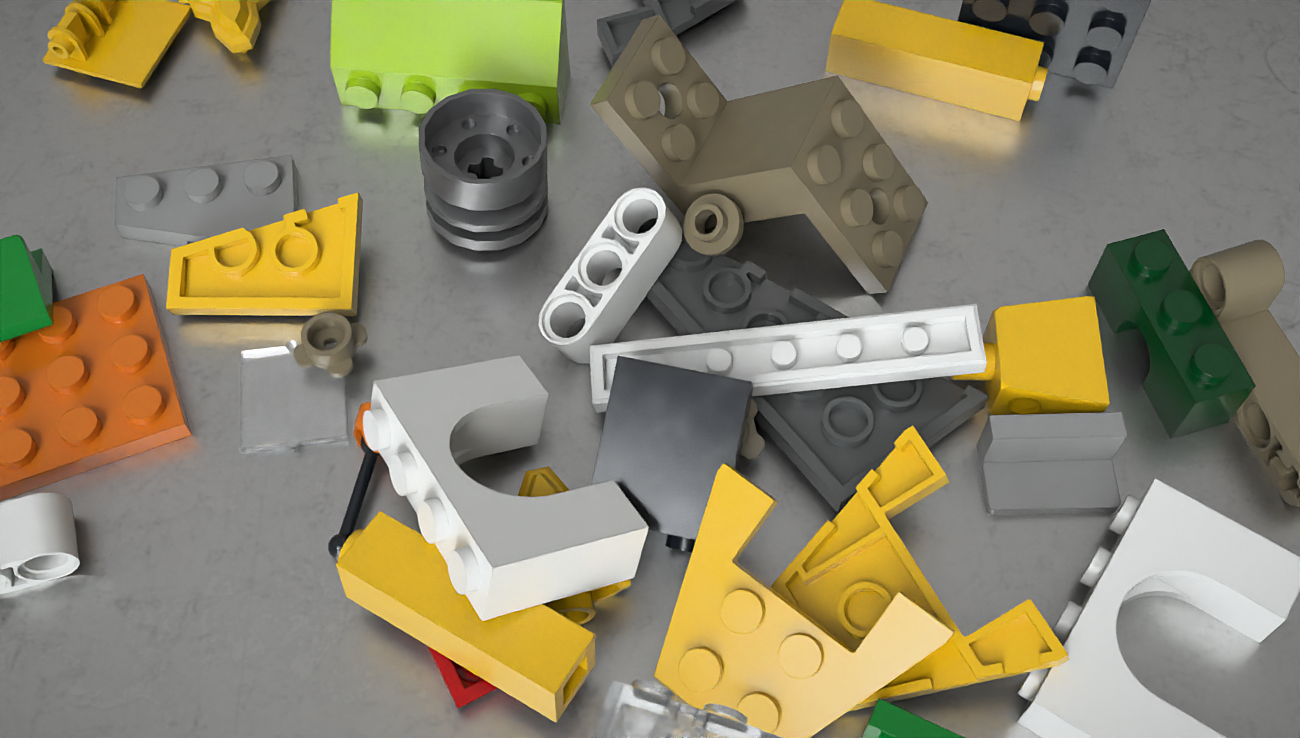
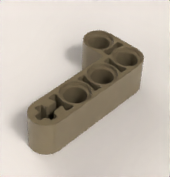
M1263 239L1254 240L1199 257L1193 263L1189 272L1256 385L1232 419L1280 496L1291 506L1300 508V356L1268 310L1282 290L1285 282L1282 260L1277 250L1269 242Z

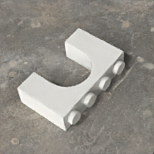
M520 355L376 380L373 384L371 408L365 411L363 415V430L368 446L371 450H378L389 467L395 491L400 496L406 495L418 516L419 527L424 539L430 544L435 543L447 563L449 577L454 589L461 595L466 594L481 621L634 578L649 529L647 523L614 480L553 495L521 497L489 489L471 479L460 469L458 465L477 457L538 444L549 394Z
M1155 478L1140 500L1130 494L1127 495L1108 528L1119 534L1112 550L1108 551L1099 546L1079 582L1090 587L1084 601L1079 606L1069 600L1052 629L1068 653L1069 660L1060 666L1028 672L1017 692L1018 695L1028 700L1017 723L1041 738H1227L1157 697L1136 679L1125 663L1118 645L1116 623L1119 608L1124 603L1140 597H1171L1197 607L1260 643L1287 619L1300 591V557Z

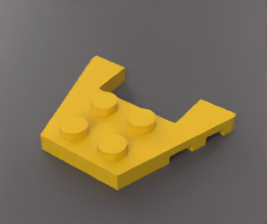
M914 426L903 431L894 442L895 448L875 471L871 469L855 487L857 493L832 522L829 520L825 522L771 585L772 589L854 651L858 649L899 591H902L955 630V633L948 642L849 711L875 706L879 698L890 703L1060 666L1069 660L1068 653L1030 598L966 637L957 628L889 522L892 517L949 483L946 473Z
M723 463L717 471L654 677L730 738H810L948 642L955 633V630L902 591H899L858 649L854 651L738 563L739 557L779 501L733 467Z

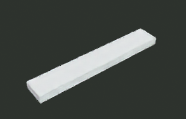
M976 304L590 346L592 405L596 413L606 412L618 356L751 381L754 387L752 397L985 372L987 364Z

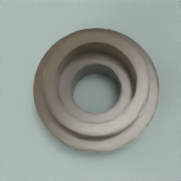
M715 193L703 195L695 200L688 208L683 222L684 236L690 247L707 256H719L730 251L738 244L744 230L743 216L738 205L732 199ZM712 214H715L717 217L716 228L711 233L706 234V222Z

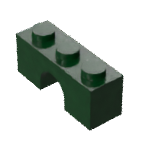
M1165 229L1106 245L1088 283V287L1114 334L1139 328L1143 334L1150 355V371L1142 387L1170 439L1228 423L1256 385Z

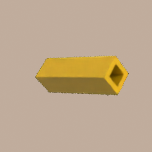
M843 0L831 32L825 71L1020 122L1027 99L1039 101L1048 68L1038 66L1044 45L1043 42L874 0Z
M382 511L377 513L364 530L358 529L354 531L341 548L336 567L347 598L557 723L595 666V634L543 604L481 621L466 594L461 595L454 589L449 577L447 563L435 543H428L422 534Z

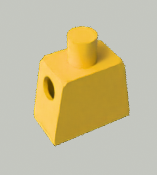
M1084 296L1001 306L993 310L982 337L987 362L985 372L950 376L952 380L985 381L986 395L989 396L987 399L988 411L992 415L1104 413L1110 401L1095 297Z

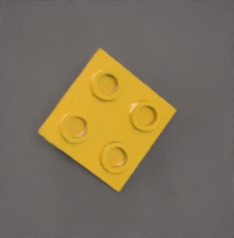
M73 0V2L66 6L65 14L57 26L52 27L48 32L50 41L47 46L49 50L42 60L49 65L142 89L193 10L189 5L169 0Z

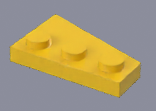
M357 192L337 198V204L307 212L306 209H301L283 215L284 220L249 231L242 227L171 249L166 309L174 315L315 316L320 313L333 312L342 316H357L363 199Z

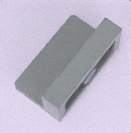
M1122 412L989 415L977 443L988 514L999 516L1115 512L1121 504L1112 459L1127 437Z

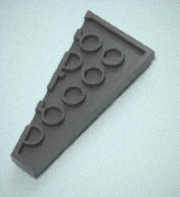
M658 218L645 221L640 226L637 234L649 231L656 224ZM681 222L679 223L682 228V242L675 255L646 295L681 336L849 318L796 287L791 292L767 279V271L748 260L741 264L725 254L707 256L695 251L685 239L683 223ZM943 377L753 396L751 399L755 401L758 407V412L754 417L757 423L833 509L839 513L857 493L855 487L871 469L875 471L895 448L894 442L903 431L914 426L929 448L982 410L989 396L970 385L964 390Z

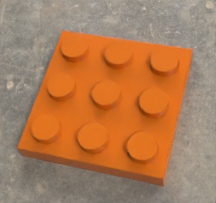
M144 274L54 302L53 325L0 342V501L192 435L151 286Z

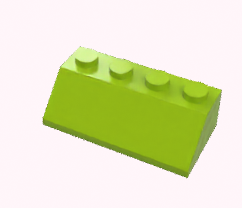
M331 0L330 68L341 105L356 106L364 109L405 110L424 114L447 96L469 89H497L518 95L536 107L545 123L561 125L570 78L564 0Z

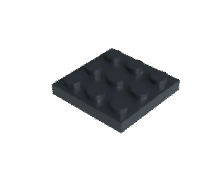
M963 0L958 21L1043 42L1044 45L1038 66L1048 68L1050 73L1074 78L1085 84H1097L1113 88L1152 0Z

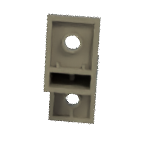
M658 14L641 21L590 103L594 111L684 216L695 200L703 195L713 193L732 199L741 210L743 222L805 214L868 294L887 293L928 201L838 75L727 101L664 19ZM659 92L662 94V96H663V98H664V102H665V114H664V116L662 115V113H661L660 110H659V108H660V94H659ZM715 214L708 218L705 228L716 227L717 217Z

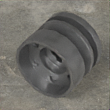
M469 89L447 96L429 109L419 126L418 147L421 170L424 176L427 215L435 230L454 245L475 251L503 250L520 244L540 229L548 212L546 123L536 107L520 96L497 89Z

